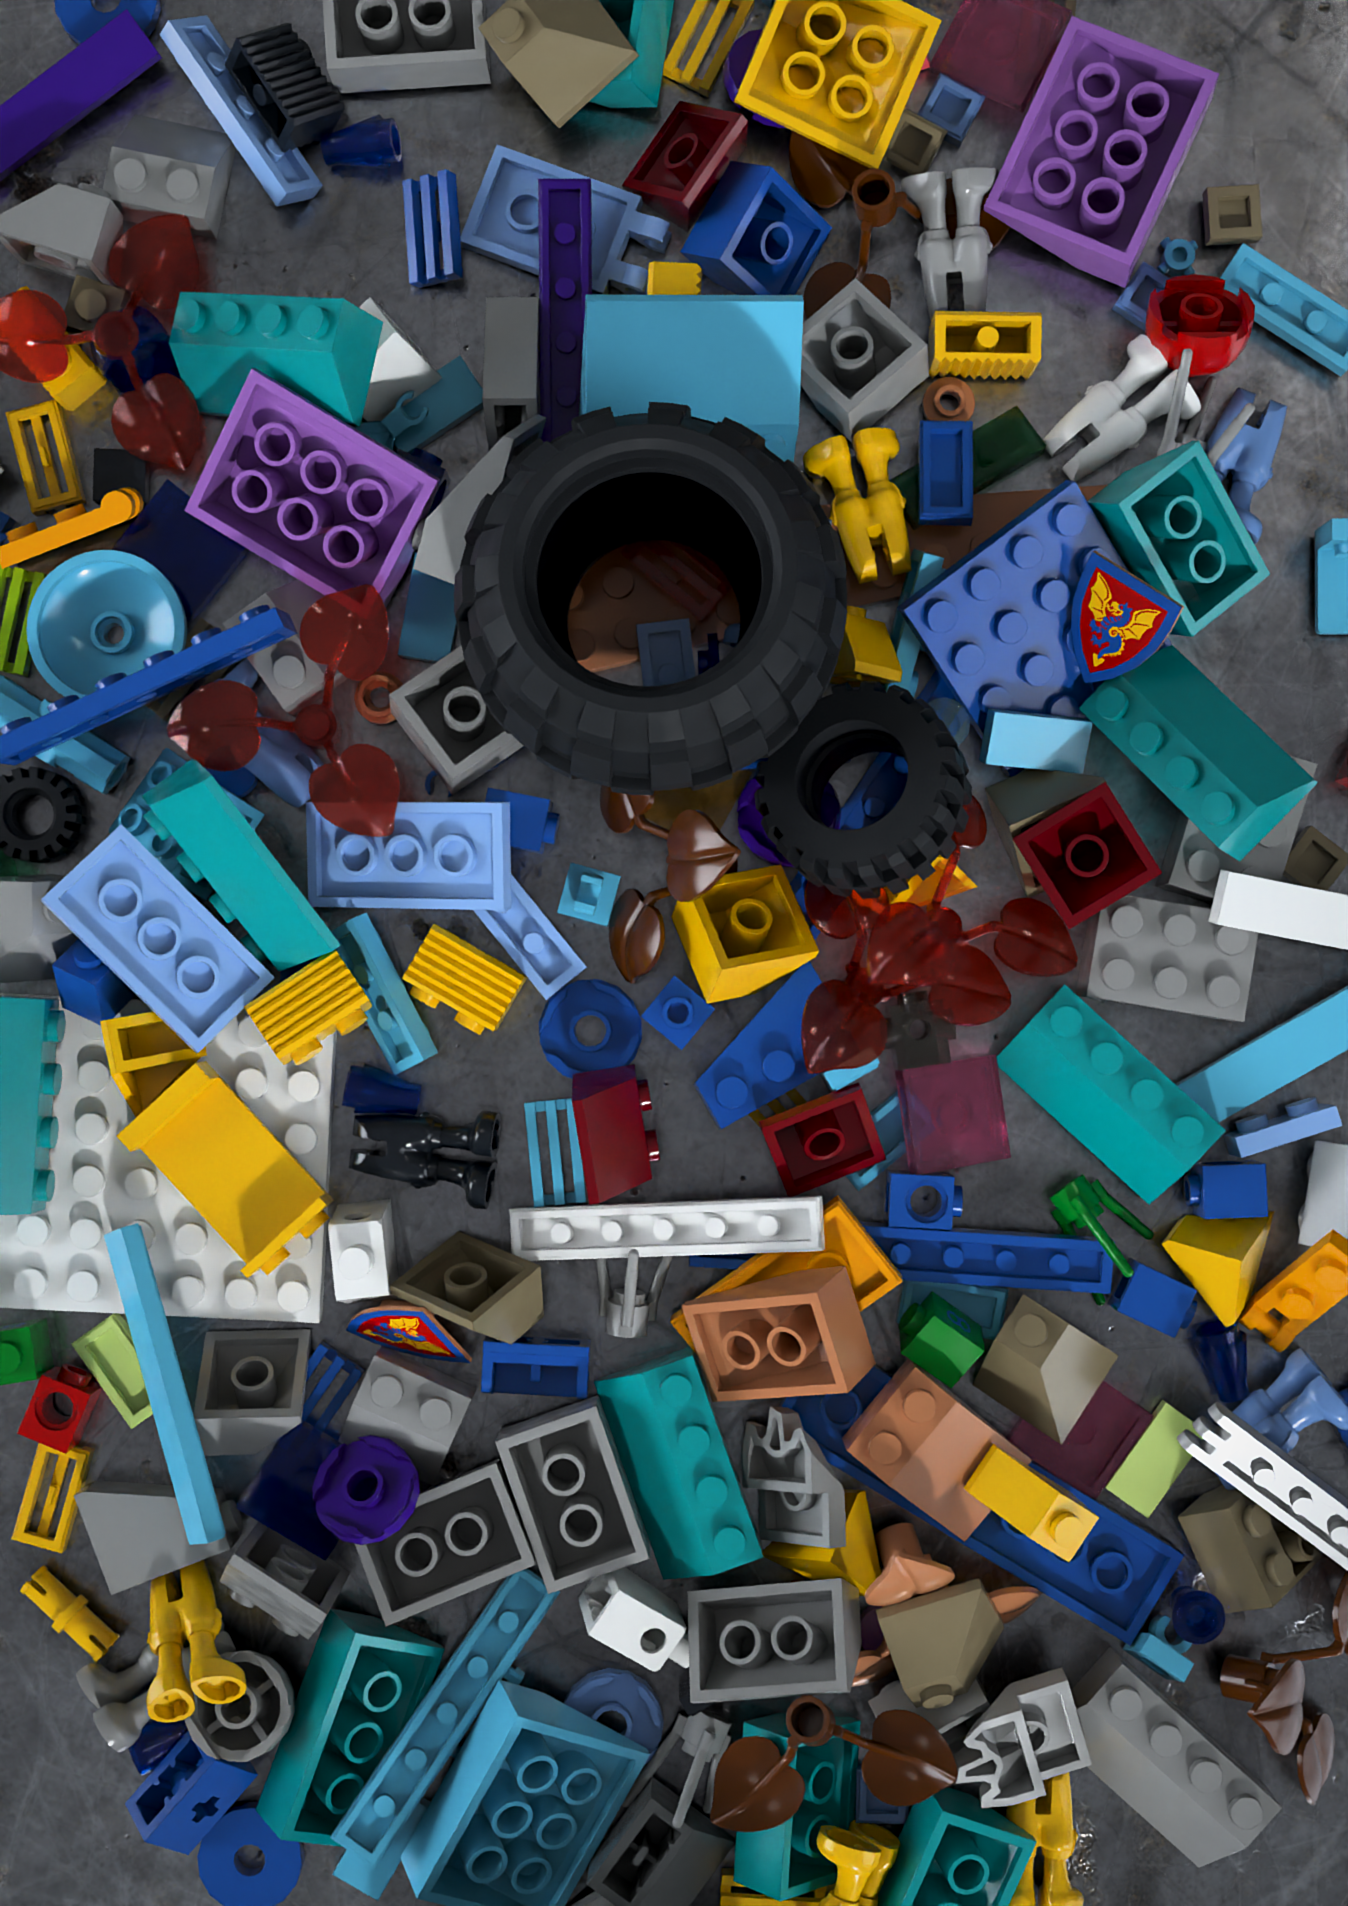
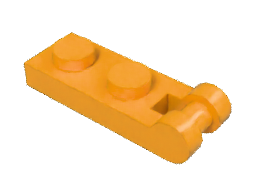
M131 487L120 488L104 495L100 508L87 512L83 503L53 514L57 524L39 531L36 523L32 522L6 532L9 543L0 546L1 568L4 569L135 518L141 513L144 506L140 492Z
M1332 1229L1251 1296L1237 1321L1248 1330L1255 1328L1265 1335V1343L1278 1353L1284 1351L1296 1335L1348 1295V1240ZM1275 1308L1284 1316L1278 1320L1269 1311Z

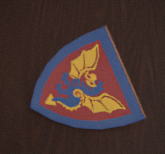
M1097 551L1092 552L1081 574L1072 606L1071 632L1074 655L1084 683L1113 679L1140 666L1158 651L1172 631L1184 608L1177 601Z
M384 1299L380 1306L364 1309L354 1315L345 1330L375 1344L423 1358L471 1363L472 1357L434 1318L435 1313L406 1300Z

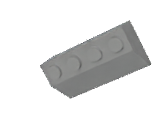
M1111 1646L1071 1690L1092 1765L1087 1767L1197 1867L1200 1868L1247 1848L1282 1809L1266 1785Z

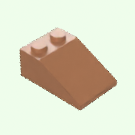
M846 1266L799 1270L692 1299L681 1305L712 1402L849 1393L876 1364Z
M910 1359L903 1363L842 1437L846 1451L888 1486L964 1542L991 1511L990 1508L969 1494L964 1489V1486L992 1444H995L1027 1465L1032 1461L1027 1454Z

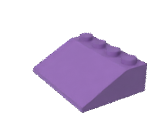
M1072 16L984 204V211L1075 268L1126 288L1212 102L1219 73Z
M252 368L184 511L367 620L385 611L413 554L412 541L419 522L427 517L440 479L260 370Z

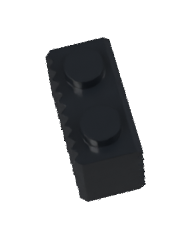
M284 23L236 38L224 65L281 151L285 153L289 149L294 150L296 147H302L306 143L311 144L314 140L318 142L322 138L326 139L329 137L345 109L344 102L341 101L338 89L333 87L331 82H327L326 76L321 74V68L316 66L315 58H313L308 44L304 40L298 39L297 32L292 30V24Z

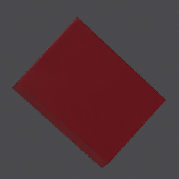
M679 101L622 184V187L628 192L641 196L644 204L688 233L704 210L730 161L737 162L746 149L748 120L740 113Z
M1106 782L1013 838L1039 884L1069 930L1162 874V871Z
M859 1082L759 1121L788 1197L796 1196L887 1160Z

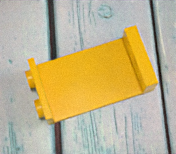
M206 1061L197 1062L192 1065L117 1135L118 1139L130 1152L141 1149L243 1259L247 1265L240 1271L247 1278L260 1269L268 1276L291 1255L284 1246L299 1233L305 1239H308L330 1218L324 1209L334 1199Z

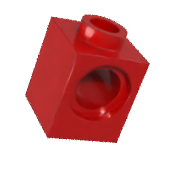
M62 1364L61 1368L57 1366L51 1368L41 1375L17 1434L62 1453H68L80 1443L103 1388L100 1384L91 1381L92 1374L80 1367ZM55 1392L63 1393L71 1399L73 1404L71 1416H63L55 1410L53 1406Z

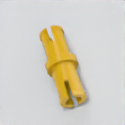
M45 1565L39 1568L31 1576L32 1580L30 1582L27 1581L20 1589L23 1595L25 1594L54 1621L51 1627L60 1634L64 1630L93 1657L96 1663L121 1637L86 1606L89 1601L82 1594L76 1597L48 1571Z

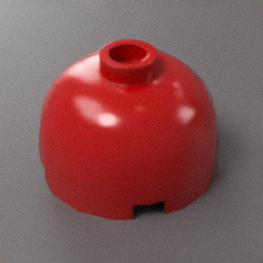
M1197 274L1175 276L1166 280L1164 290L1157 293L1155 288L1150 293L1145 335L1148 336L1151 344L1160 350L1167 361V368L1170 370H1178L1183 350L1191 349L1193 356L1189 377L1217 373L1229 367L1237 359L1249 340L1254 321L1255 305L1248 293L1240 288L1238 296H1236L1234 293L1224 290L1226 280L1215 276Z

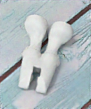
M1140 334L1127 346V355L1130 360L1125 369L1113 381L1104 380L1095 385L1088 386L1085 392L1086 396L1040 442L1047 452L1054 457L1065 448L1077 442L1080 436L1087 441L1088 445L1081 448L1062 467V470L1070 480L1077 482L1108 463L1126 449L1137 448L1147 433V424L1159 416L1169 413L1178 372L1177 369L1166 376L1152 392L1136 405L1126 410L1121 409L1126 399L1147 382L1155 380L1169 369L1167 368L1168 364L1159 349L1151 344L1148 336ZM1187 382L1180 419L1185 420L1192 418L1201 409L1199 399L1189 382Z

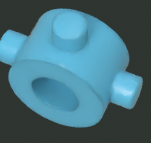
M1166 237L1161 241L1160 245L1164 251L1160 257V265L1157 267L1159 272L1162 274L1167 273L1171 276L1195 273L1191 265L1195 260V250L1198 249V245L1194 240L1190 242L1184 239L1171 241L1169 237Z

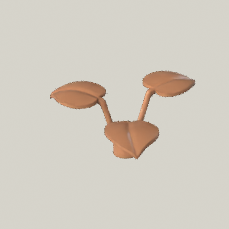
M899 1523L880 1530L874 1536L883 1568L880 1569L881 1575L868 1587L864 1597L869 1605L885 1607L918 1595H925L949 1587L948 1584L955 1578V1574L951 1567L932 1561L930 1554L923 1555L913 1524ZM1006 1587L988 1594L1000 1613L1003 1624H1006L1028 1610L1042 1592L1034 1587ZM884 1635L881 1645L876 1650L860 1651L852 1687L877 1681L896 1669Z

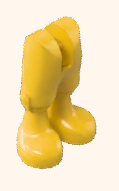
M880 427L866 428L857 431L853 436L852 445L859 465L862 466L868 487L867 498H862L860 491L857 489L851 466V455L845 436L830 437L811 447L803 456L804 470L812 478L828 479L833 488L835 497L831 502V515L829 519L832 520L834 526H837L846 555L859 584L878 580L875 552L872 550V548L883 546L882 550L892 576L911 572L909 539L903 512L906 499L902 496L900 489L889 481L888 462L894 459L900 450V444L895 431Z
M204 1560L179 1569L183 1593L182 1598L177 1580L172 1572L152 1579L150 1583V1632H148L147 1643L151 1651L158 1656V1669L156 1677L148 1689L146 1705L149 1717L157 1722H177L191 1716L195 1710L194 1693L208 1703L225 1704L239 1699L246 1691V1679L243 1669L231 1661L222 1659L215 1646L214 1640L222 1626V1613L217 1608L214 1589ZM186 1640L190 1643L191 1653L190 1682L185 1675L182 1659V1650Z
M1068 1772L1044 1780L1045 1796L1013 1806H1006L1005 1818L1034 1836L1037 1841L1009 1906H1035L1033 1867L1034 1857L1039 1846L1044 1856V1873L1042 1885L1038 1889V1906H1083V1895L1079 1889L1071 1886L1067 1871L1066 1859L1072 1855L1076 1840L1078 1839L1076 1829L1073 1828L1070 1774Z
M853 1820L850 1822L848 1830L832 1825L821 1826L816 1839L817 1848L824 1857L836 1864L837 1878L834 1890H831L820 1901L818 1906H877L878 1894L889 1870L897 1859L900 1847L899 1839L889 1830L874 1823H856Z

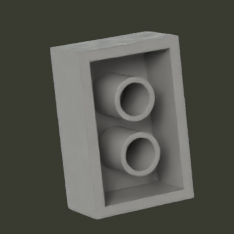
M322 0L327 71L333 87L338 89L339 94L491 84L489 45L478 28L487 20L486 0Z
M459 646L389 694L392 715L452 795L524 746L512 734L506 733L484 703L467 667L462 646Z
M1291 756L1314 778L1318 764ZM1309 792L1241 861L1236 860L1219 849L1179 809L1160 869L1162 874L1158 876L1155 887L1212 904L1221 869L1281 881Z
M1126 895L1088 918L1076 995L1083 998L1224 1021L1244 1022L1258 932L1208 922L1211 912L1209 908Z
M599 1395L499 1430L495 1443L548 1594L649 1559L650 1541Z
M501 1458L421 1490L413 1514L399 1531L380 1542L365 1545L355 1544L385 1626L537 1564Z

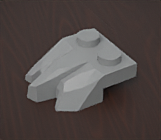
M770 1406L767 1427L755 1422H746L742 1448L743 1488L759 1489L760 1540L823 1548L846 1547L845 1491L842 1484L828 1464L816 1440L803 1430L799 1413L788 1407Z
M1063 1667L1009 1684L972 1725L963 1741L966 1746L954 1754L958 1770L956 1784L983 1781L979 1787L981 1808L1013 1806L1045 1796L1046 1791L1042 1780L1092 1765L1070 1685Z

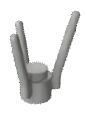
M1184 349L1182 352L1164 437L1156 453L1158 456L1191 441H1199L1204 451L1208 443L1195 437L1217 384V379L1214 376L1207 379L1200 394V411L1190 419L1185 433L1178 432L1176 437L1193 356L1191 349ZM1247 403L1207 453L1213 468L1219 457L1255 411L1253 403Z
M636 1249L630 1250L628 1254L625 1288L615 1289L614 1298L611 1294L607 1258L595 1259L600 1292L599 1316L607 1317L605 1330L607 1334L623 1338H642L647 1336L648 1321H656L658 1301L673 1256L660 1257L647 1300H645V1292L636 1290L639 1252Z
M706 1709L689 1717L679 1713L672 1731L640 1772L622 1806L629 1807L682 1738L685 1741L681 1749L695 1758L679 1799L672 1824L675 1828H680L683 1825L705 1762L711 1761L703 1805V1812L709 1815L713 1803L715 1772L718 1762L732 1738L728 1734L732 1723Z

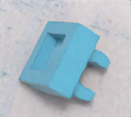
M570 863L557 913L608 927L621 876Z
M1158 1614L1151 1620L1148 1633L1139 1632L1131 1646L1125 1643L1123 1650L1163 1678L1185 1682L1194 1663L1181 1654L1191 1647L1194 1635L1190 1631L1180 1630L1175 1641L1169 1643L1164 1633L1171 1618Z

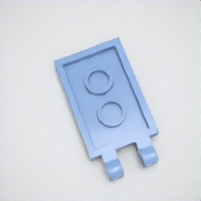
M497 144L461 233L460 241L462 248L539 276L538 179H591L592 294H608L610 287L613 286L626 295H647L648 270L623 262L621 259L630 238L635 239L653 251L665 254L672 236V232L668 231L670 223L661 218L640 213L643 201L642 197L637 194Z

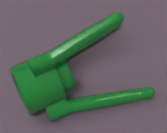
M1081 1174L1049 1198L1056 1207L1051 1214L1061 1226L1064 1235H1077L1072 1222H1074L1078 1229L1087 1225L1122 1274L1127 1278L1133 1275V1269L1096 1219L1104 1212L1099 1202L1145 1239L1151 1240L1154 1233L1140 1219L1113 1198L1098 1179L1090 1184L1085 1176ZM1091 1293L1097 1305L1102 1306L1105 1304V1297L1102 1293Z

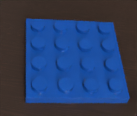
M1066 479L897 607L982 740L988 708L1085 718L1089 720L1079 708L1105 681L1084 683L1074 655L1071 632L1073 598L1081 574L1093 551H1097L1128 571L1075 481ZM1168 636L1158 651L1172 645ZM999 766L1003 773L1009 777L1025 769Z

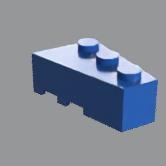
M808 961L796 969L693 1085L720 1130L859 1052L860 1048L814 967Z

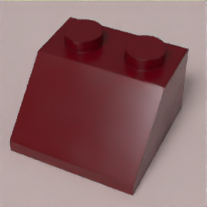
M635 1064L573 1074L572 1106L589 1205L598 1204L651 1180V1162L660 1160L656 1129L645 1130L642 1112L652 1110L648 1079L637 1080Z

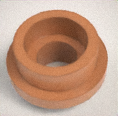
M943 377L934 381L927 388L922 401L923 413L927 420L969 421L975 408V398L971 388L964 381L955 377ZM947 394L953 395L958 400V408L951 411L944 409L940 404V398Z
M384 671L372 672L360 680L355 689L354 701L358 712L366 720L375 724H387L395 721L396 719L391 713L390 702L387 706L378 708L373 705L372 697L380 689L388 690L391 694L401 687L403 683L393 674Z

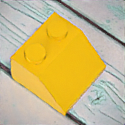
M781 864L724 874L700 898L691 902H680L677 900L671 916L707 1004L754 995L812 960L819 952Z

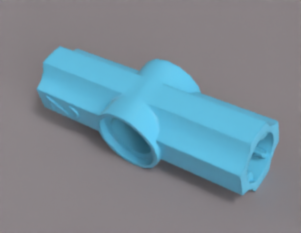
M0 675V728L20 718L30 717L33 721L50 713L47 707L52 702L46 699L41 701L30 694L25 688ZM90 731L36 755L37 758L55 768L58 766L73 774L78 780L106 795L119 783L127 770V764L131 758Z

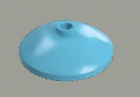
M94 550L76 555L64 561L47 575L32 599L27 617L26 631L31 657L42 677L64 697L78 695L80 699L97 691L95 684L105 677L122 672L129 676L144 669L143 661L154 654L167 650H173L174 654L185 650L187 622L184 607L176 589L155 566L127 552ZM121 626L124 631L123 639L119 643L111 644L108 638L110 630L113 627Z

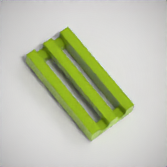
M0 565V612L7 580L11 579L0 630V672L28 677L32 657L27 642V617L36 590L47 577L45 573L31 572L18 567L2 569ZM25 582L32 583L15 663H10L8 658L17 624Z

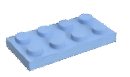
M306 802L308 902L312 907L459 910L511 909L510 802Z
M122 824L41 899V902L196 1054L275 978Z

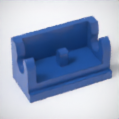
M522 1335L513 1344H508L486 1336L483 1341L481 1392L587 1399L591 1339Z

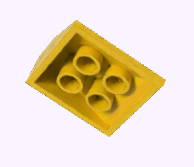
M774 0L734 103L870 169H879L942 20L902 0Z

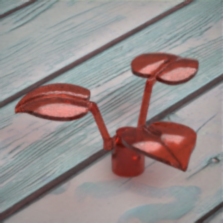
M170 214L153 217L136 224L122 234L114 244L108 261L109 275L117 286L133 291L122 312L112 311L102 315L96 322L93 331L64 335L67 327L66 314L60 304L46 293L37 290H19L1 298L0 371L15 379L29 383L52 381L61 376L67 369L68 355L64 345L93 342L96 350L102 356L112 360H123L130 380L136 389L123 393L114 403L111 425L117 441L130 454L142 460L184 470L190 466L194 458L200 435L199 412L194 396L180 379L168 373L155 375L144 385L136 367L135 358L132 355L139 341V330L131 317L141 298L153 308L169 310L177 307L180 292H195L200 274L199 260L193 243L189 220L185 215Z
M364 584L322 597L314 602L303 616L299 634L304 652L312 661L328 665L324 673L323 701L321 705L312 704L304 707L296 716L295 721L256 717L258 711L256 693L250 687L240 682L219 680L199 687L182 700L168 722L167 735L202 766L215 771L227 772L244 767L256 756L261 744L257 727H267L296 733L299 739L311 748L326 750L327 756L331 763L315 769L309 779V794L317 811L329 822L348 832L369 837H387L393 834L395 827V815L400 795L398 769L387 753L369 744L349 746L339 757L336 752V744L342 736V724L338 716L331 711L334 706L333 689L336 671L338 670L342 675L354 681L365 680L381 666L388 650L389 621L385 605L377 590L372 585Z
M973 795L972 802L968 805H962L969 819L964 832L954 831L951 836L957 847L949 856L934 896L926 906L927 913L914 903L896 902L884 908L876 918L867 948V973L870 985L897 984L925 987L938 984L951 973L954 967L955 953L953 946L964 947L970 940L990 932L998 933L993 945L996 956L1006 966L1022 974L1039 977L1060 976L1069 973L1077 966L1078 956L1066 925L1055 910L1039 900L1025 897L1013 899L1001 909V922L989 921L966 932L962 930L960 916L950 908L941 907V902L960 858L959 847L966 849L978 848L986 837L987 821L985 813Z
M807 881L804 895L805 907L815 927L834 939H848L855 933L857 937L851 960L845 966L847 975L842 980L832 979L821 983L811 992L805 1003L801 1025V1043L805 1066L809 1074L837 1069L858 1068L873 1062L882 1054L888 1039L885 1018L875 1006L880 1001L887 1002L892 997L917 987L931 986L928 1003L932 1012L942 1020L959 1026H976L991 1022L999 1018L1010 1007L1012 1003L1011 993L996 965L982 950L966 943H950L936 951L930 961L932 975L924 974L890 988L884 987L881 975L873 969L861 967L860 961L868 941L866 930L880 929L889 920L890 903L886 889L884 887L880 888V896L878 898L862 899L855 890H852V894L848 897L832 894L825 885L817 887L810 881Z

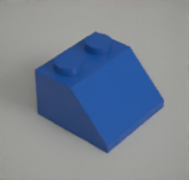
M730 161L680 252L691 263L698 264L702 268V273L711 281L736 295H795L832 227L771 166Z

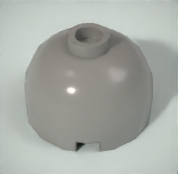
M253 1650L229 1651L220 1656L222 1659L237 1664L245 1672L246 1691L244 1695L230 1703L211 1704L200 1699L194 1693L195 1710L184 1721L192 1740L206 1755L229 1762H248L271 1751L288 1732L295 1713V1690L288 1673L273 1658Z

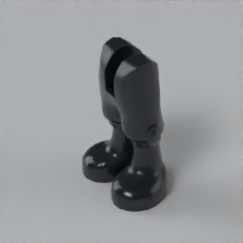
M427 1111L419 1113L418 1116L393 1114L355 1115L353 1135L374 1141H386L387 1150L351 1149L349 1168L381 1178L411 1183L410 1185L416 1189L435 1185L438 1180L451 1182L465 1190L466 1201L471 1207L486 1210L493 1192L497 1163L487 1160L444 1158L433 1154V1149H441L442 1147L471 1151L479 1156L495 1157L500 1143V1114L482 1111L477 1115L474 1122L465 1125H445L443 1119Z

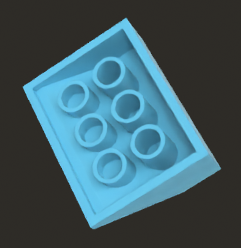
M586 294L579 416L606 407H611L614 417L648 413L649 402L688 405L691 408V417L714 423L718 421L722 423L724 417H727L744 425L765 439V447L784 462L788 459L794 463L800 411L803 296Z
M499 1679L400 1857L416 1898L445 1906H565L650 1756L647 1748L543 1692Z

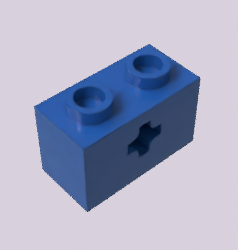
M187 1731L125 1802V1805L144 1842L189 1855L258 1774L250 1761L229 1762L206 1755L195 1744L189 1731Z

